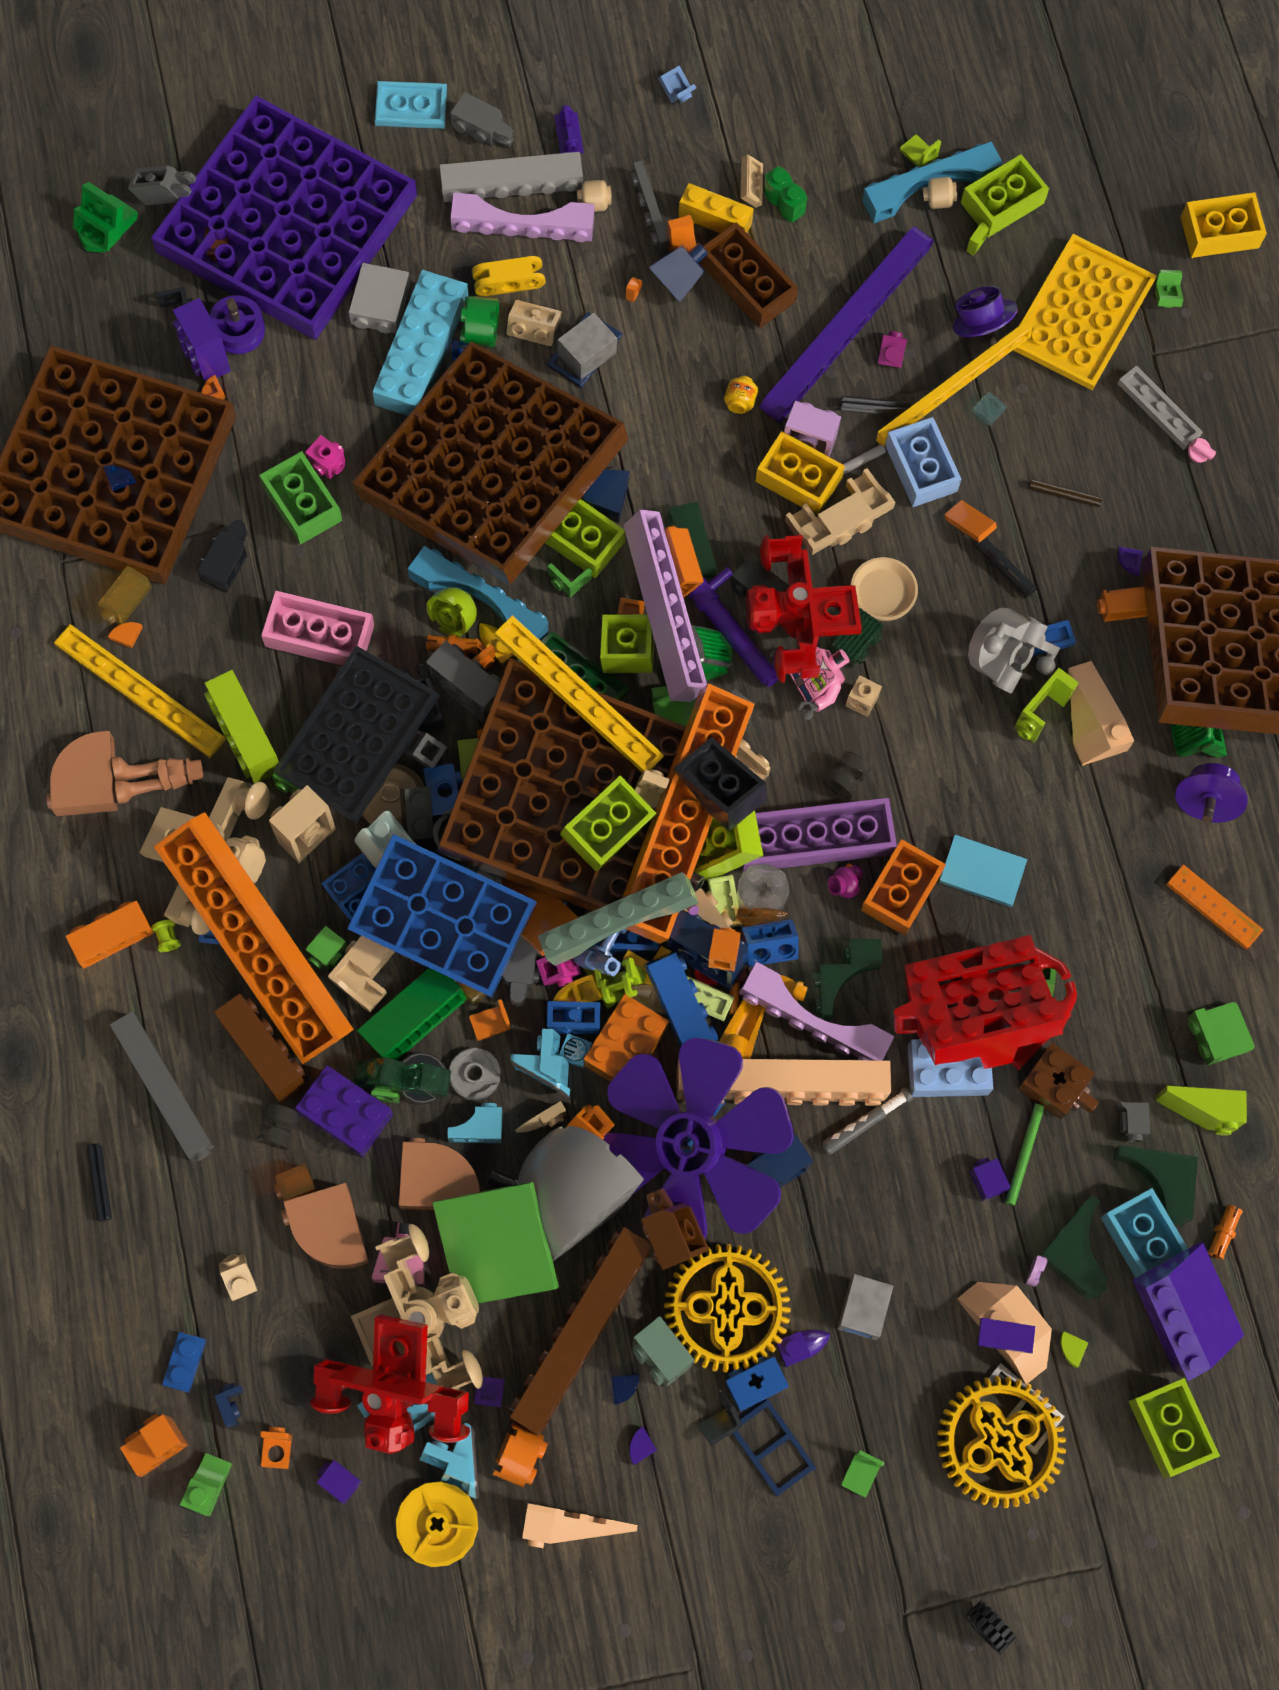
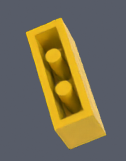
M688 183L679 202L678 217L691 215L693 223L718 233H722L737 222L748 233L752 224L754 208Z

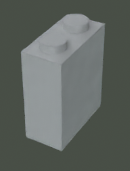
M362 263L349 310L351 325L361 329H376L386 334L390 332L397 333L411 285L409 272Z

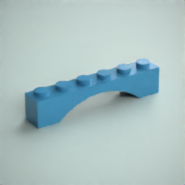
M992 141L986 144H977L970 150L958 151L951 157L934 160L929 165L921 168L915 167L902 175H893L888 180L880 183L874 182L864 189L862 201L873 223H877L895 216L900 206L908 197L923 187L928 186L930 178L950 177L952 181L974 183L1002 166L1003 162Z
M424 546L408 567L409 579L429 591L456 587L491 607L502 619L503 623L513 615L540 641L549 631L547 618L538 611L532 612L527 609L526 605L519 599L515 598L513 600L509 598L502 589L497 586L491 587L485 583L481 576L475 573L471 575L465 571L461 564L456 561H448L441 552L434 548L430 550Z

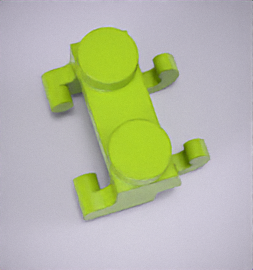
M633 958L623 960L622 965L623 967L626 966V971L617 973L615 976H606L597 969L594 970L597 987L601 988L602 996L606 1003L610 1004L616 1000L614 996L610 997L609 993L620 991L623 988L628 997L636 996L637 990H632L631 986L645 982L646 973L642 970V967L635 966Z

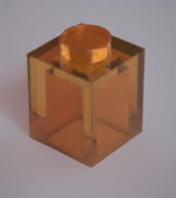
M306 1164L275 1175L277 1183L273 1184L278 1199L283 1198L284 1201L317 1192Z

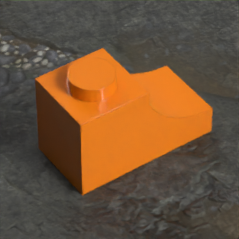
M691 215L668 221L669 252L681 244L688 251L696 246Z

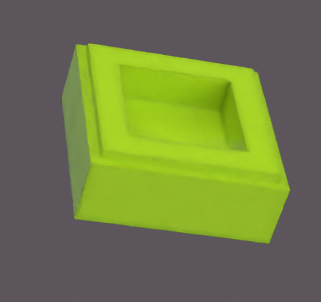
M981 222L971 236L966 252L972 255L976 254L986 239L989 230L988 225Z

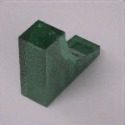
M1119 1145L1114 1149L1113 1160L1121 1161L1134 1167L1149 1180L1174 1226H1184L1185 1223L1193 1220L1198 1165L1197 1156Z
M1093 1195L1085 1200L1040 1255L1047 1259L1046 1265L1087 1301L1094 1296L1098 1299L1108 1287L1104 1283L1109 1278L1096 1262L1089 1241L1090 1222L1096 1207L1100 1203Z

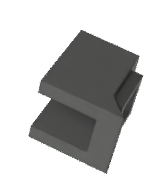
M1119 1102L1115 1106V1109L1120 1113L1119 1134H1122L1123 1138H1127V1142H1142L1143 1138L1145 1139L1151 1134L1149 1103Z

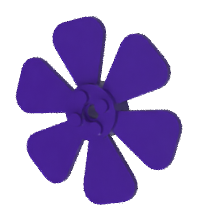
M694 1037L686 1040L679 1051V1063L687 1109L686 1112H681L657 1058L649 1054L634 1056L608 1086V1099L615 1109L658 1128V1133L656 1137L612 1132L607 1133L603 1140L609 1144L610 1152L616 1157L621 1154L644 1179L635 1192L666 1168L671 1172V1175L662 1189L664 1188L674 1206L684 1203L692 1207L702 1234L706 1238L707 1221L699 1175L704 1173L729 1228L740 1234L754 1231L780 1202V1186L769 1175L733 1160L724 1154L726 1148L779 1154L791 1146L794 1138L793 1127L782 1094L774 1088L761 1087L753 1091L726 1115L717 1120L713 1114L739 1077L743 1069V1059L741 1053L731 1045L706 1038ZM688 1137L691 1138L694 1143V1147L692 1150L690 1146L687 1144ZM650 1208L646 1211L644 1218L651 1215Z

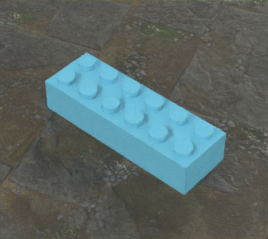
M425 270L421 271L373 389L375 406L409 416L432 389L460 321L465 296L468 297L467 283Z

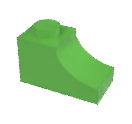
M205 1453L196 1474L189 1482L180 1506L205 1516H211L232 1463Z

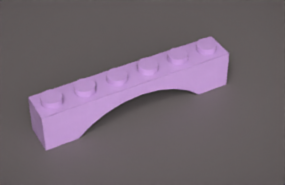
M453 193L451 210L452 230L462 233L468 231L480 232L486 235L495 233L506 236H528L530 238L545 237L553 240L570 239L577 242L592 241L594 204L570 202L562 208L548 213L520 215L497 209L485 202L477 194Z
M758 962L752 967L739 992L747 1003L754 1006L757 1004L763 1006L769 1015L776 1018L781 1016L789 1021L788 1024L793 1028L801 1031L805 1029L812 1033L811 1036L815 1040L822 1043L827 1041L835 1046L834 1049L844 1055L851 1054L857 1057L858 1060L882 1061L894 1038L893 1035L872 1024L842 1026L815 1017L791 996L780 974Z

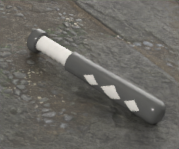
M906 1087L900 1089V1094L896 1095V1097H893L882 1106L878 1105L825 1139L821 1143L822 1149L828 1155L835 1153L885 1118L889 1112L904 1102H911L913 1100L911 1092Z

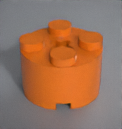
M513 1422L510 1427L515 1430L513 1434H506L495 1461L499 1463V1469H493L492 1475L524 1487L525 1484H532L537 1473V1469L534 1468L537 1457L543 1458L548 1443L543 1441L544 1435L540 1434L538 1436Z

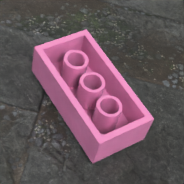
M275 591L261 636L265 647L343 666L356 645L367 651L374 628V621L370 613Z

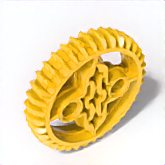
M731 1244L726 1245V1252H722L721 1246L716 1245L715 1254H712L710 1247H708L709 1251L705 1252L706 1257L700 1254L696 1256L698 1260L696 1262L693 1258L687 1260L690 1265L689 1268L684 1264H680L679 1269L684 1273L683 1275L674 1272L673 1278L679 1282L678 1284L674 1282H669L668 1287L675 1290V1292H666L665 1294L666 1298L673 1301L672 1303H664L665 1309H672V1313H667L664 1317L667 1320L673 1319L674 1322L667 1326L670 1330L676 1328L677 1332L674 1335L682 1339L680 1342L683 1346L686 1345L688 1347L687 1351L689 1354L691 1352L696 1354L693 1358L695 1364L701 1357L705 1359L702 1367L706 1368L709 1361L713 1362L712 1370L715 1372L719 1364H723L724 1373L728 1372V1364H733V1370H738V1363H742L743 1368L747 1370L749 1369L748 1360L751 1359L754 1364H757V1355L768 1358L767 1353L764 1351L766 1348L772 1353L776 1350L774 1345L771 1344L772 1341L778 1344L782 1342V1339L776 1333L785 1334L787 1330L781 1327L780 1323H789V1319L782 1317V1313H790V1308L782 1307V1304L789 1302L790 1298L787 1296L781 1297L780 1295L787 1291V1287L782 1286L778 1288L777 1284L781 1283L783 1278L782 1276L776 1279L772 1277L777 1272L776 1267L768 1272L766 1267L770 1263L769 1260H765L762 1265L758 1263L761 1258L760 1253L752 1259L750 1258L752 1249L748 1248L745 1255L740 1254L742 1250L740 1245L737 1246L736 1253L731 1252ZM724 1262V1265L717 1268L713 1274L711 1291H695L687 1297L685 1302H681L686 1284L697 1271L709 1264ZM732 1262L741 1263L752 1268L764 1279L773 1298L772 1306L769 1305V1302L763 1295L744 1292L743 1275L738 1268L732 1265ZM727 1271L729 1272L730 1279L735 1280V1282L731 1283L728 1291L725 1282H721ZM718 1288L721 1289V1299L717 1300L714 1310L716 1316L720 1317V1328L717 1327V1318L710 1316L714 1307L712 1299L717 1296ZM734 1288L737 1289V1298L739 1300H744V1302L741 1305V1309L739 1301L737 1299H734ZM728 1298L729 1305L734 1307V1310H731L726 1318L725 1310L720 1309V1307L724 1305ZM695 1301H704L708 1307L707 1312L704 1314L696 1313L693 1309ZM751 1302L759 1304L761 1314L758 1316L750 1315L747 1311V1304ZM740 1309L742 1318H739L735 1329L733 1327L734 1317L737 1316ZM682 1310L685 1311V1314L691 1321L699 1324H710L711 1342L714 1347L722 1351L721 1355L703 1349L692 1340L683 1325L681 1318ZM769 1314H773L770 1329L758 1345L747 1352L730 1355V1351L736 1349L742 1341L743 1325H760L765 1322ZM726 1325L729 1333L734 1336L729 1339L727 1346L726 1342H724V1337L719 1336V1334L723 1333Z
M999 1376L994 1377V1385H991L988 1377L983 1380L984 1387L981 1386L978 1380L974 1381L975 1391L967 1385L964 1387L967 1394L966 1397L961 1392H957L956 1397L960 1402L949 1401V1405L954 1408L953 1412L948 1409L943 1411L946 1416L950 1417L949 1420L941 1419L939 1421V1424L947 1426L946 1431H937V1435L945 1436V1441H938L937 1446L946 1447V1451L940 1452L938 1455L939 1457L947 1456L949 1460L944 1462L942 1467H952L953 1470L948 1472L947 1477L952 1478L957 1475L958 1479L953 1484L955 1487L960 1486L962 1483L965 1484L962 1494L966 1495L970 1490H973L971 1500L976 1501L979 1495H982V1505H986L989 1498H992L991 1505L997 1508L999 1499H1001L1003 1508H1008L1009 1499H1011L1013 1506L1018 1507L1020 1504L1019 1497H1021L1025 1504L1030 1503L1029 1493L1034 1499L1039 1498V1493L1036 1488L1046 1492L1048 1489L1043 1482L1046 1481L1049 1484L1055 1482L1049 1476L1050 1472L1055 1475L1060 1473L1059 1469L1053 1467L1054 1463H1064L1063 1459L1057 1458V1453H1066V1449L1058 1448V1443L1066 1442V1438L1057 1437V1432L1064 1431V1427H1055L1054 1422L1060 1421L1061 1418L1060 1416L1051 1417L1050 1413L1056 1410L1054 1406L1047 1409L1044 1407L1049 1401L1047 1397L1042 1398L1040 1401L1037 1399L1041 1393L1040 1390H1035L1031 1395L1029 1393L1031 1384L1029 1383L1024 1386L1023 1390L1020 1389L1022 1384L1020 1379L1014 1382V1386H1011L1010 1377L1005 1378L1004 1385H1001ZM995 1393L1010 1394L1029 1403L1037 1411V1414L1035 1415L1029 1411H1018L1005 1418L996 1404L981 1402L979 1399L985 1395ZM970 1404H973L970 1422L978 1437L964 1447L962 1452L963 1462L959 1463L954 1447L955 1428L963 1411ZM982 1411L985 1414L991 1413L990 1425L987 1422H981L980 1419L983 1417ZM1021 1419L1026 1420L1030 1424V1431L1027 1435H1023L1018 1431V1422ZM1040 1421H1043L1048 1434V1454L1039 1474L1033 1480H1030L1033 1462L1025 1446L1032 1443L1038 1437ZM1000 1425H1002V1426L1009 1425V1426H1010V1431H1009V1430H1003ZM997 1434L999 1437H1006L1007 1441L1004 1443L1006 1448L996 1446V1442H998ZM987 1435H988L989 1438H990V1439L987 1441V1444H988V1445H986V1444L983 1443V1442L987 1439ZM1015 1439L1020 1440L1014 1448ZM975 1449H981L985 1454V1461L980 1465L976 1464L972 1459V1453ZM993 1453H999L1003 1459H993ZM1013 1459L1022 1462V1465L1019 1467L1021 1472L1018 1470L1012 1471ZM997 1466L1007 1480L1022 1482L1023 1486L1009 1491L992 1490L975 1482L965 1471L968 1469L974 1473H984Z

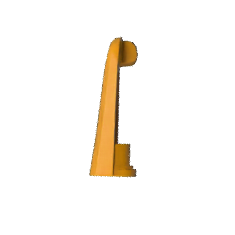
M780 975L791 996L797 1002L798 1000L804 1001L808 989L807 986H804V982L798 981L797 983L786 976ZM743 1000L719 1042L735 1047L741 1053L742 1059H751L766 1008L759 1004L756 1006L751 1005Z

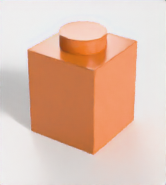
M731 928L714 929L709 954L710 968L735 972L740 933Z

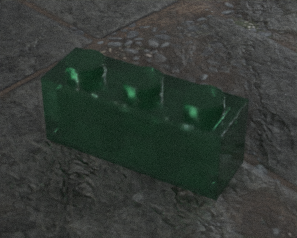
M698 501L670 507L668 517L665 518L666 527L675 526L688 529L702 577L705 579L715 577L716 564Z

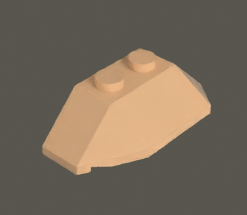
M977 1282L957 1298L978 1326L980 1325V1318L1036 1326L1033 1354L997 1350L1025 1384H1028L1047 1368L1052 1329L1018 1286Z

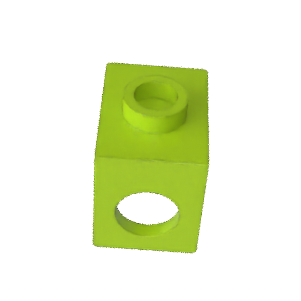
M915 135L900 147V151L912 163L921 168L929 165L938 157L941 141L937 140L933 145L929 146L918 135Z

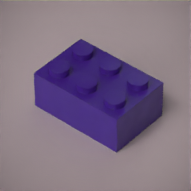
M200 298L174 309L173 312L176 320L172 322L177 331L176 335L181 343L180 347L185 357H189L191 361L190 365L196 377L201 376L204 383H206L207 379L213 375H216L218 378L231 372L222 338Z
M327 1065L296 1107L299 1115L362 1158L393 1117V1112L389 1107Z

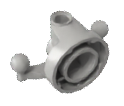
M999 608L986 616L975 630L969 644L968 657L970 665L974 669L993 680L992 684L1012 694L1023 674L1022 669L1028 665L1033 656L1034 647L1048 652L1046 656L1040 657L1036 663V670L1041 675L1052 674L1055 670L1054 658L1060 647L1045 640L1047 625L1029 616L1027 618L1010 608Z

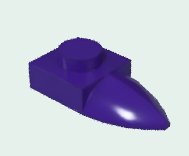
M821 1330L800 1331L783 1338L780 1344L776 1343L785 1367H789L817 1354L827 1343L830 1333Z

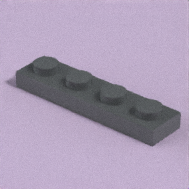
M643 161L634 162L633 173H630L632 186H637L639 192L637 193L638 204L640 207L643 206L645 213H643L646 227L650 226L652 231L650 233L651 243L653 247L657 246L659 255L669 253V238Z

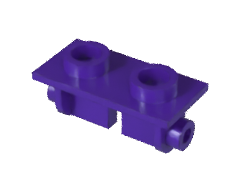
M568 105L562 106L559 114L554 115L560 154L572 152L583 154L577 112H573Z

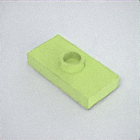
M733 875L708 879L709 890L719 902L715 905L720 913L725 911L733 921L731 928L742 926Z
M687 976V979L693 980L697 988V993L694 995L698 1003H703L707 1014L724 1021L734 996Z

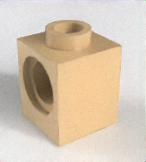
M859 676L848 696L846 707L868 717L879 697L882 686Z

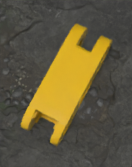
M528 256L478 264L472 268V276L476 280L474 284L475 292L479 296H491L540 288L546 282L545 276L541 273L533 272L542 268V260L536 256Z

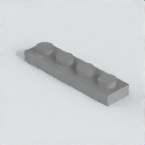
M1135 366L1119 379L1117 384L1183 450L1194 439L1202 435L1203 432L1138 366Z

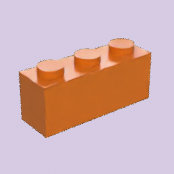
M128 901L121 904L118 910L110 914L104 913L97 916L94 922L86 926L80 925L70 931L71 933L66 935V938L79 964L85 969L154 934L138 902Z

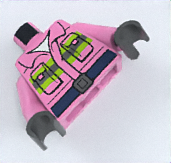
M816 648L817 665H820L818 678L801 679L800 673L790 674L805 700L799 705V712L804 709L810 711L804 715L805 720H810L813 717L814 711L819 712L835 702L841 689V684L845 680L839 668L849 662V658L843 650H839L831 655L828 650ZM776 650L772 651L770 657H774Z

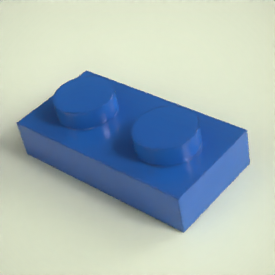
M1069 620L1047 625L1048 628L1045 632L1046 641L1060 647V649L1075 646L1076 639ZM1034 647V653L1032 657L1046 654L1048 652L1037 647Z
M179 1332L162 1384L163 1386L190 1393L206 1339Z

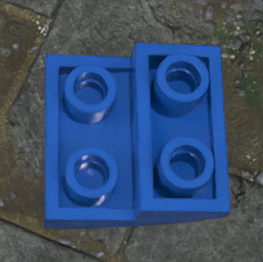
M363 853L320 883L350 922L376 871Z

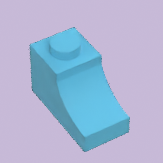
M482 1103L481 1107H475L474 1115L466 1123L456 1127H448L449 1143H502V1107H497L495 1103Z

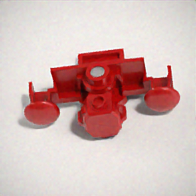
M767 534L762 538L760 544L761 563L764 569L770 572L771 563L786 562L789 587L785 592H778L776 589L768 588L766 585L753 586L749 589L746 595L748 628L752 631L756 630L758 633L771 632L780 624L789 636L796 638L797 650H783L782 645H780L775 651L774 671L781 683L785 682V674L800 673L801 679L818 678L820 665H817L815 652L819 637L861 634L862 628L856 585L812 588L808 551L801 549L803 535L785 536L784 539H769ZM829 607H836L840 613L838 615H830L827 609Z

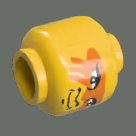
M747 376L731 379L724 396L728 409L738 414L751 410L757 398L758 387Z

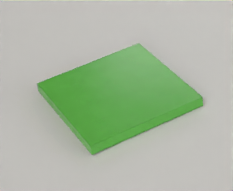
M533 1181L433 1202L449 1273L454 1272L468 1279L478 1303L549 1291L559 1287Z

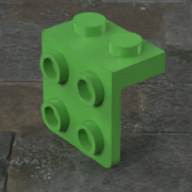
M1235 1002L1205 1011V1008L1194 1011L1188 1017L1190 1031L1195 1035L1199 1053L1207 1066L1254 1049L1250 1033Z

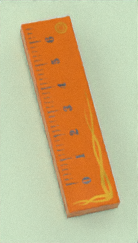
M1184 864L1166 884L1245 950L1252 945L1264 930Z

